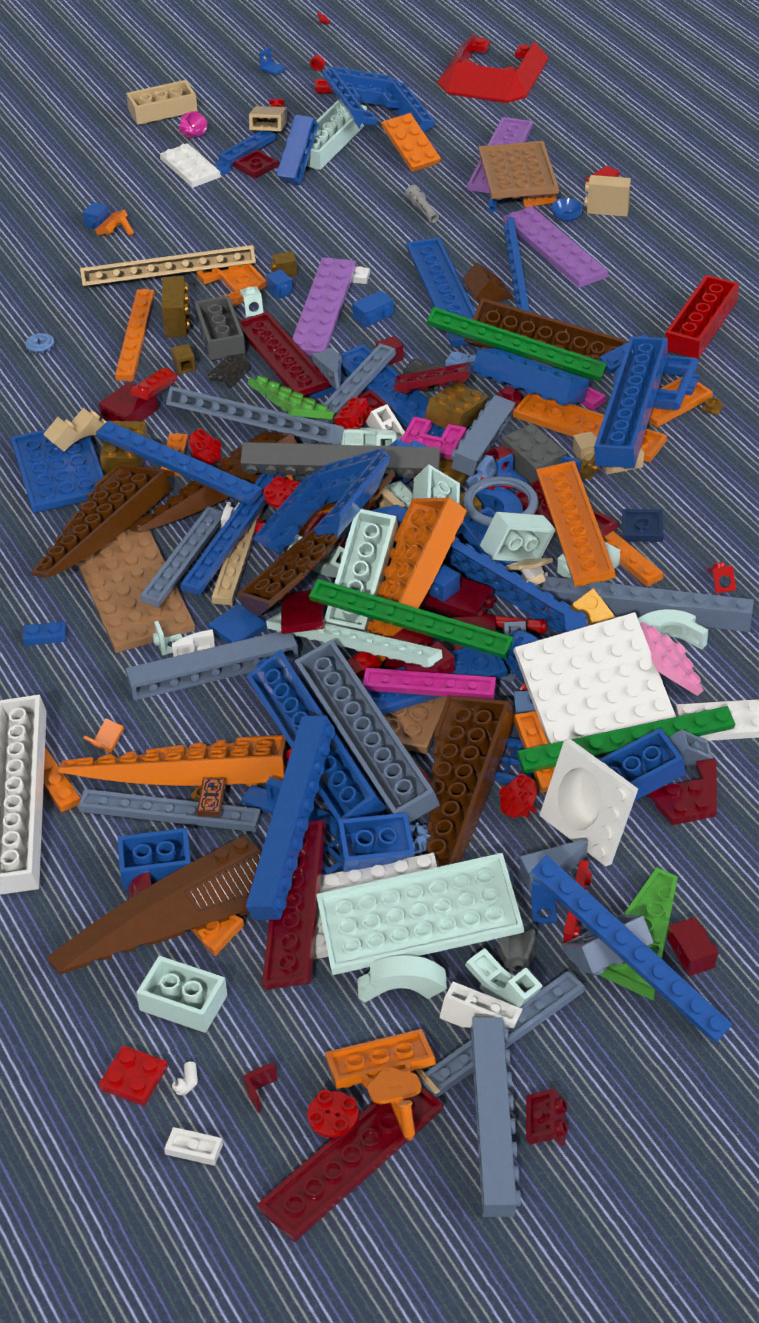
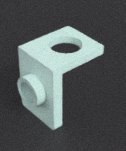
M257 287L241 289L240 294L244 299L246 317L264 313L259 289ZM257 302L259 308L256 311H250V303Z
M155 621V633L152 634L155 646H159L162 655L173 653L172 647L167 644L170 641L181 639L182 635L176 634L164 637L159 622Z

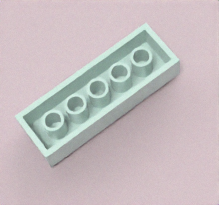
M338 100L317 120L319 126L306 166L321 170L365 126L361 124L359 129ZM361 105L367 111V106Z
M363 509L358 512L351 524L335 584L377 596L380 584L384 580L385 567L388 565L389 554L398 530L396 516ZM328 606L324 618V623L369 633L366 629L368 623L372 621L371 618Z

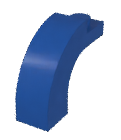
M495 486L494 490L483 489L475 495L481 502L483 509L491 507L495 512L523 513V507L519 498L505 488Z

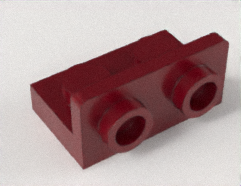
M554 1088L526 1095V1140L530 1145L555 1139L560 1146L566 1144L565 1135L568 1134V1127L565 1121V1112L568 1111L567 1102Z

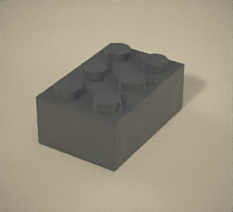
M533 423L501 437V445L506 449L510 448L514 452L515 460H513V467L531 483L538 480L536 469L561 464L562 456H567L563 449Z

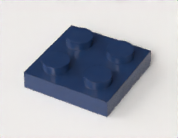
M622 509V539L630 542H663L662 510Z

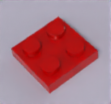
M123 1045L101 1079L99 1089L145 1106L167 1070L168 1063L166 1060Z

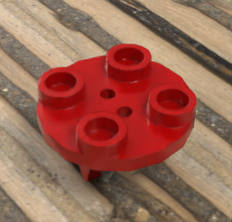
M201 428L190 434L188 444L193 452L191 457L206 464L213 465L217 463L221 458V443L217 439H213Z
M280 476L275 477L263 491L264 500L268 505L279 508L300 482L284 479Z
M519 774L517 778L500 789V809L504 815L509 818H518L520 816L528 818L530 817L529 811L537 812L536 807L533 805L537 795L535 781L525 774Z
M329 1090L320 1091L308 1106L307 1111L308 1123L312 1130L322 1137H329L331 1139L344 1136L352 1131L358 1122L359 1116L357 1102L354 1097L343 1092Z

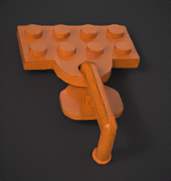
M422 1029L325 1052L326 1062L336 1088H348L362 1083L367 1088L373 1102L378 1104L390 1102L404 1137L408 1141L413 1140L415 1129L411 1109L412 1101L403 1099L418 1095L422 1087L418 1076L411 1073V1071L436 1065L435 1056Z

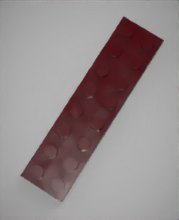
M269 312L238 321L244 338L282 383L292 389L291 392L301 393L304 397L330 387L329 380Z
M323 820L308 822V830L305 831L303 838V848L299 852L297 859V869L294 870L292 877V887L287 894L286 908L283 910L280 920H269L262 986L265 990L311 984L318 913L317 894L320 893L326 824Z
M423 1087L418 1095L403 1099L412 1101L411 1109L415 1135L443 1111V1103ZM390 1102L385 1104L372 1103L358 1116V1122L352 1131L344 1136L332 1138L257 1203L258 1211L295 1243L408 1142L402 1133Z

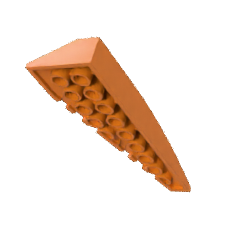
M450 497L413 498L395 535L396 547L390 551L389 557L392 560L390 565L385 567L384 574L386 579L380 584L377 596L419 608L442 565L450 545L455 540V535L459 526L463 523L467 510ZM373 619V621L368 623L366 630L371 634L391 638L403 628ZM376 655L382 664L385 656Z
M284 735L250 736L236 738V742L226 743L225 739L216 740V743L210 746H206L203 742L194 743L187 749L183 745L147 749L146 754L135 755V751L125 752L126 755L118 758L109 754L103 755L93 761V757L63 760L58 770L60 773L138 784L201 786L203 778H225L226 785L245 784L246 786H256L259 783H266L270 777L283 780L287 763L285 755L287 752V740Z

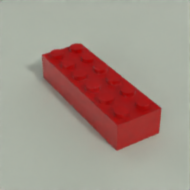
M705 275L665 332L668 351L699 359L737 303L739 283Z

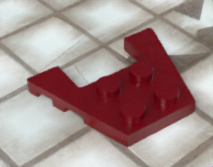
M716 758L696 761V770L700 779L666 785L645 795L646 798L650 797L655 803V807L671 825L716 817Z

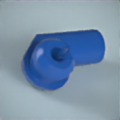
M490 198L488 200L489 211H496L497 202L502 203L505 198L501 200Z

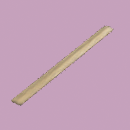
M422 1069L415 1070L435 1094L440 1092Z

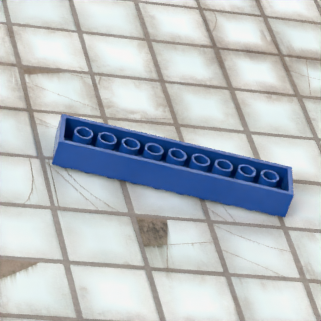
M630 336L594 445L595 466L635 468L668 359L667 338Z
M281 650L247 675L248 680L291 748H293L302 716L327 715L293 662ZM334 727L335 734L331 739L330 752L326 757L324 773L321 774L319 781V793L337 821L340 819L377 816L387 806Z

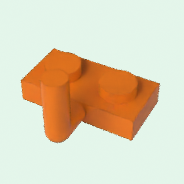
M125 210L112 213L95 229L98 236L102 234L109 235L114 232L115 227L122 224L128 236L134 233L126 219L128 215Z

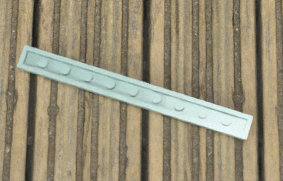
M281 613L266 621L268 629L276 630L277 632L281 631ZM324 623V628L320 630L292 633L293 636H302L309 640L323 641V643L332 639L339 647H348L356 651L369 652L372 655L386 656L389 659L415 663L422 667H431L435 662L443 658L442 650L327 623Z

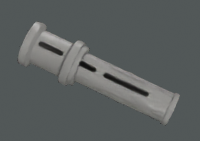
M417 185L409 186L405 192L407 198L412 200V204L415 207H419L430 223L437 222L439 215L428 204L426 196L420 192Z

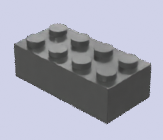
M229 295L194 301L196 321L209 359L218 360L245 354L244 335Z

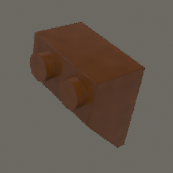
M477 262L463 277L467 283L465 286L473 292L472 296L478 302H480L481 298L499 302L513 297L500 277Z

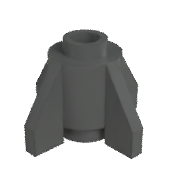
M530 929L523 933V935L515 934L497 938L500 947L497 948L498 957L507 969L513 972H520L524 968H528L535 957V947H533L535 930Z

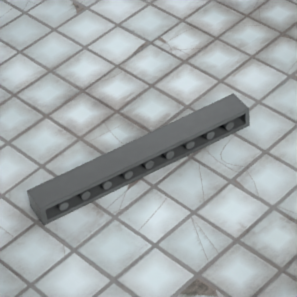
M243 442L241 466L243 472L248 474L266 473L275 475L276 473H285L287 475L305 474L309 476L328 463L384 447L391 457L386 470L394 472L396 477L411 479L416 477L427 465L440 470V447Z

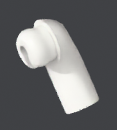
M185 1063V1077L183 1079L178 1078V1082L174 1080L172 1089L177 1095H186L197 1085L196 1063Z

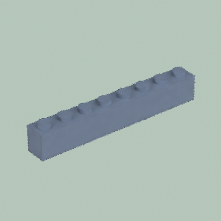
M279 631L126 668L127 681L133 700H138L250 673L256 669L261 659H269L279 650L292 662H295L298 659V647L292 633L282 634Z
M503 1017L472 1018L471 1024L482 1217H514L516 1207L521 1206L520 1190H515V1182H519V1168L514 1166L513 1158H517V1143L512 1142L511 1134H515V1118H510V1111H513V1095H508V1088L512 1086V1075L506 1069V1065H510V1050L505 1049V1043H508V1027H503Z

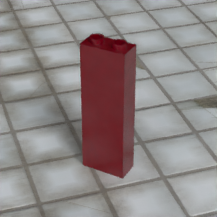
M391 557L389 558V562H388V565H387V566H389L390 563H391V560H392ZM460 577V590L444 602L427 592L418 609L451 619L452 617L482 616L489 609L493 608L495 597H493L492 587Z

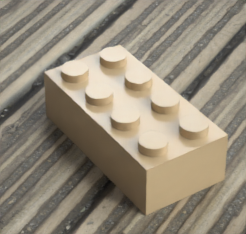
M187 80L126 93L128 110L137 125L161 121L165 118H175L191 111H197L196 94Z

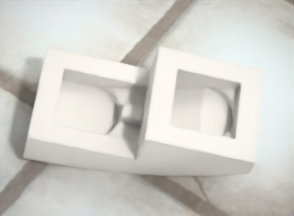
M213 630L194 633L172 643L174 657L215 647Z

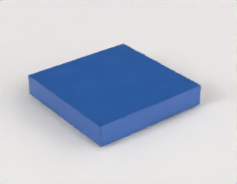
M237 604L208 623V629L213 630V633L229 644L254 638L267 629V623L241 604Z

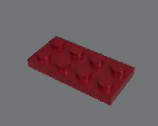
M470 362L398 375L394 382V390L404 394L411 392V389L415 388L425 390L430 388L431 385L437 384L440 387L452 381L456 383L465 382L470 376Z

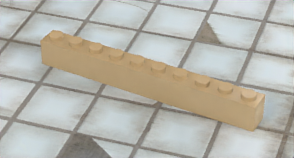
M250 245L80 268L82 285L89 286L256 263L254 247Z

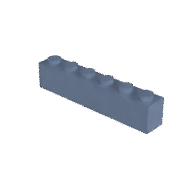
M494 395L491 401L488 400L486 402L484 410H481L478 415V419L473 421L471 429H468L464 439L460 440L458 448L453 450L451 460H453L452 469L473 477L479 463L485 458L486 452L491 450L512 418L515 402Z

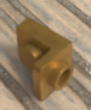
M595 454L590 461L575 458L581 460V478L591 480L594 474L599 472L600 466H595Z

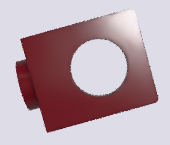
M274 1062L255 1068L243 1076L244 1091L257 1113L261 1111L260 1098L255 1090L277 1081Z

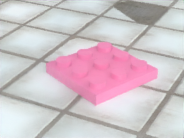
M641 622L640 626L657 671L697 696L704 690L700 684L701 679L694 672V665L687 658L685 647L679 642H673L667 634L662 635L653 625L648 626Z

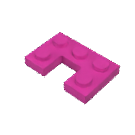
M413 417L400 441L409 444L415 440L428 447H440V458L451 460L453 450L458 448L460 440L465 437L466 427L448 424L442 437L427 435L432 427L431 420Z

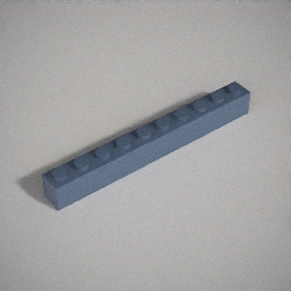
M170 386L166 405L283 433H292L296 436L333 445H340L344 427L299 416H290L287 413Z
M544 576L546 581L543 582L542 592H549L554 596L555 600L558 602L564 601L569 606L594 588L615 617L635 612L637 618L649 612L671 609L695 615V623L703 627L750 632L754 599L594 582L574 587L572 579Z

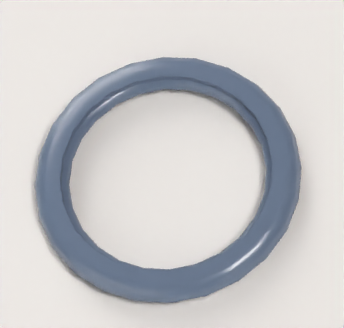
M494 476L475 482L469 487L463 499V506L467 510L468 516L481 525L488 527L493 518L479 513L473 506L474 496L485 488L510 486L525 493L529 504L527 509L521 514L534 515L539 504L536 492L528 483L507 476Z

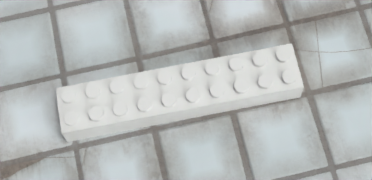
M40 694L0 700V895L39 889L47 712Z

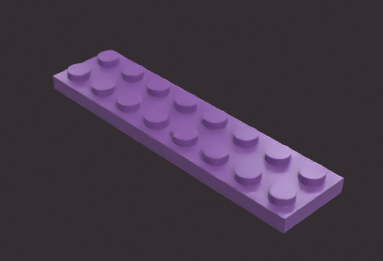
M502 117L488 145L526 142L533 128V121ZM480 159L467 184V190L490 194Z
M526 207L503 216L505 224H507V217H514L516 233L578 288L608 277V270L534 207Z
M322 257L292 338L307 356H312L314 353L328 349L356 269V261Z

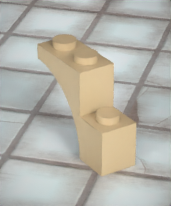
M83 408L72 422L68 419L63 421L57 417L43 435L65 452L68 447L79 439L90 435H97L96 431L106 421L103 418L99 421L100 416L93 410L88 412Z
M593 432L573 436V451L577 458L590 461L595 454L594 445L597 437ZM640 448L635 468L603 466L602 468L606 475L642 468L644 451Z

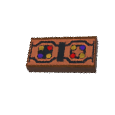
M203 778L197 808L198 817H221L226 787L225 778Z

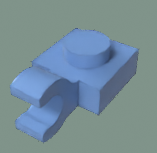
M452 351L445 361V365L450 366L470 362L471 370H473V362H475L476 355L469 357V354Z
M486 455L482 462L479 463L476 468L478 473L473 475V477L470 476L467 480L469 487L475 482L480 481L481 477L489 478L496 474V463L492 456Z

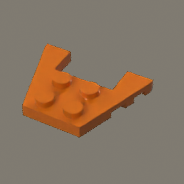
M251 264L228 266L229 269L227 270L213 268L212 272L203 273V270L196 271L198 279L204 285L221 279L232 291V293L224 296L229 295L233 308L244 301L240 294L241 289L257 287L260 291L267 286L264 277Z

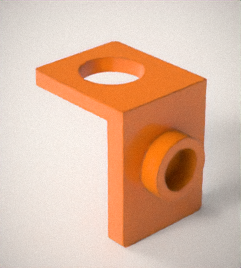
M106 718L95 739L85 735L83 739L111 754L124 727Z

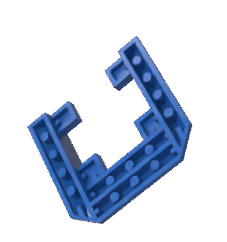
M333 66L322 73L332 92L359 129L361 124L369 126V124L376 125L378 120L373 112L365 111L359 102L386 106L389 109H394L399 116L411 113L423 132L436 123L409 87L388 75Z
M382 447L324 465L301 481L253 539L281 553L286 546L295 541L294 537L316 510H319L325 504L336 501L338 502L322 518L314 530L318 536L334 533L338 538L377 491L391 457L385 448Z

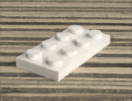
M188 143L160 153V159L192 188L221 177L220 171Z
M759 699L676 704L677 717L728 706L736 724L734 729L699 736L702 739L711 741L759 738Z

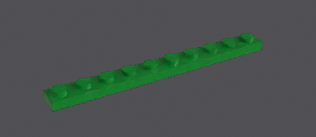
M433 307L427 319V325L596 381L601 382L607 367L605 362Z
M317 579L309 595L311 601L503 659L507 658L514 642L513 637L321 579Z
M728 706L571 740L594 757L601 758L659 728L663 730L667 737L681 729L699 737L734 729L736 724ZM564 741L517 751V758L523 774L555 768Z

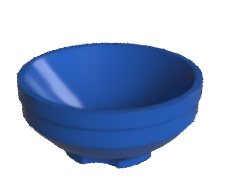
M573 198L557 199L552 203V213L564 223H569L581 215L582 203Z

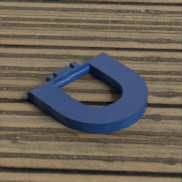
M668 355L663 374L680 375L683 377L677 390L658 389L653 408L678 410L685 394L693 395L700 378L699 374H694L699 364L697 358ZM620 367L614 373L613 385H615Z

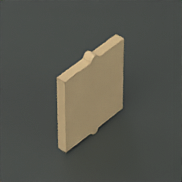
M553 558L523 559L506 565L505 568L507 570L535 569L553 562Z

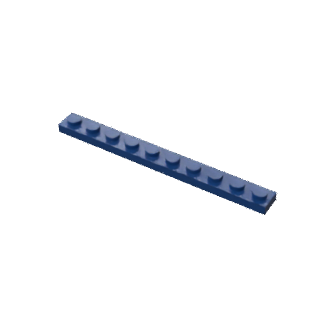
M507 217V224H504V235L507 244L510 273L512 274L515 304H517V308L530 312L514 217Z
M107 421L96 431L97 438L248 505H251L262 494V488L110 421Z
M262 473L254 485L262 488V494L251 505L241 501L181 583L182 591L200 595L265 506L266 501L263 495L265 487L272 482L273 478L278 476L285 478L287 474L276 473L275 475Z
M548 855L530 871L529 875L714 1044L733 1025Z

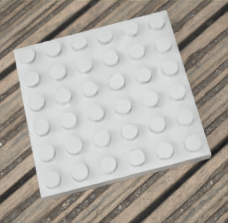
M635 612L521 645L513 650L548 744L676 717L660 674L651 659V651Z

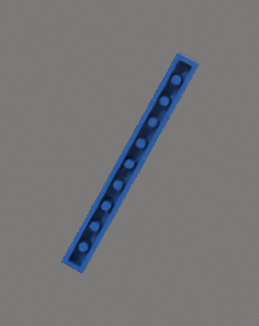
M327 715L301 717L246 903V908L254 920H280L282 912L286 908L287 894L292 887L293 873L297 869V859L299 852L303 848L304 834L308 830V820L310 813L314 809L315 795L319 791V781L321 774L324 773V764L330 752L331 739L335 734L334 726L329 721Z

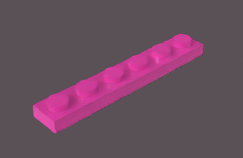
M366 668L363 686L367 691L444 697L450 695L494 700L496 677Z

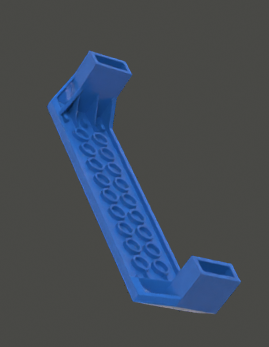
M393 505L370 511L396 516L399 528L408 507L402 508L399 505ZM455 536V540L450 545L443 560L444 563L473 581L492 587L493 593L535 619L540 620L543 618L544 621H547V626L560 634L590 626L587 621L588 618L584 613L573 611L566 602H558L549 592L545 591L543 593L534 583L530 581L528 583L525 582L516 572L510 573L501 563L497 562L495 564L486 554L477 553L471 545L460 543V540Z

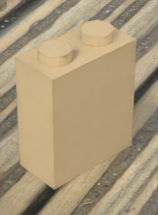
M255 106L249 113V130L282 131L287 124V107Z
M590 175L589 182L585 184V192H588V196H585L584 206L587 207V213L628 216L631 178Z

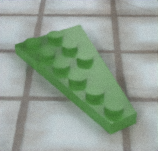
M265 376L249 377V386L260 391V394L267 395L266 398L276 406L282 407L283 411H289L288 414L290 416L333 419L334 412L328 410V406L320 403L316 404L315 400L311 398H303V394L291 392L292 389L288 387H280V383L268 381V378Z
M656 867L624 914L643 915L654 941L648 947L662 959L678 876ZM625 962L618 965L611 964L606 967L605 972L599 974L654 1001L656 990Z

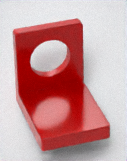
M725 562L713 563V567L706 568V572L713 573L715 593L736 590L733 566L725 565ZM722 576H728L730 579V584L726 588L719 585V579Z

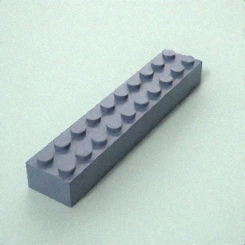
M331 639L296 659L295 663L301 676L376 789L391 814L407 813L408 821L411 823L438 807L440 804L433 789L334 641Z

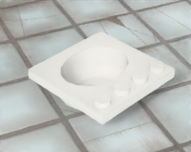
M568 739L563 742L539 816L573 842L586 839L588 842L587 853L604 866H608L613 862L638 788L574 741Z

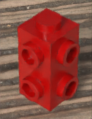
M358 397L349 399L347 404L334 417L336 425L344 427V429H360L366 423L371 413V407L367 399H358Z

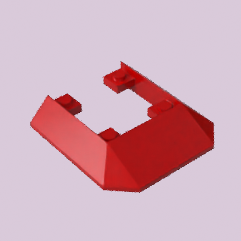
M474 33L460 45L438 79L437 84L450 95L510 103L528 96L549 57L534 41L532 46L519 44L516 49L515 58L523 59L518 69L515 67L500 69L476 65V62L469 60L474 51L486 53L490 47V40L476 38V33Z

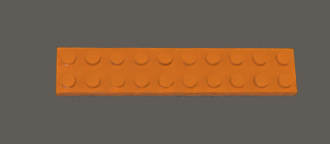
M575 461L536 469L537 477L574 587L616 578L613 564Z

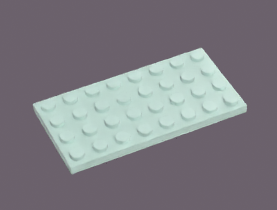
M503 853L317 894L332 975L370 967V963L386 957L402 955L421 956L524 933L522 919Z

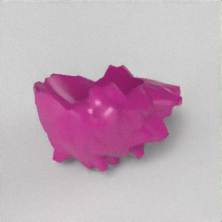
M191 111L181 116L178 130L182 135H186V138L193 139L205 133L207 121L201 113Z

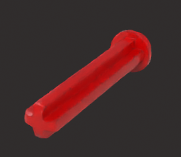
M494 615L495 627L503 629V622L526 621L527 632H536L539 635H542V633L546 634L548 623L543 618L533 620Z

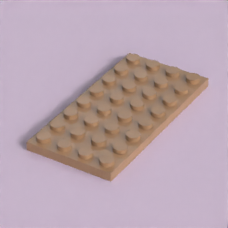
M128 528L100 550L77 563L115 653L153 643L152 634L155 633V621L159 622L164 637L195 631V624L176 585L159 608L140 602L141 593L165 563L150 530L133 532Z

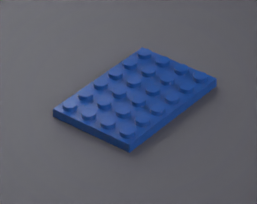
M47 429L10 437L33 513L82 503L88 500L87 495L89 492L94 491L95 484L104 477L90 436L79 439L68 447L65 452L43 435Z

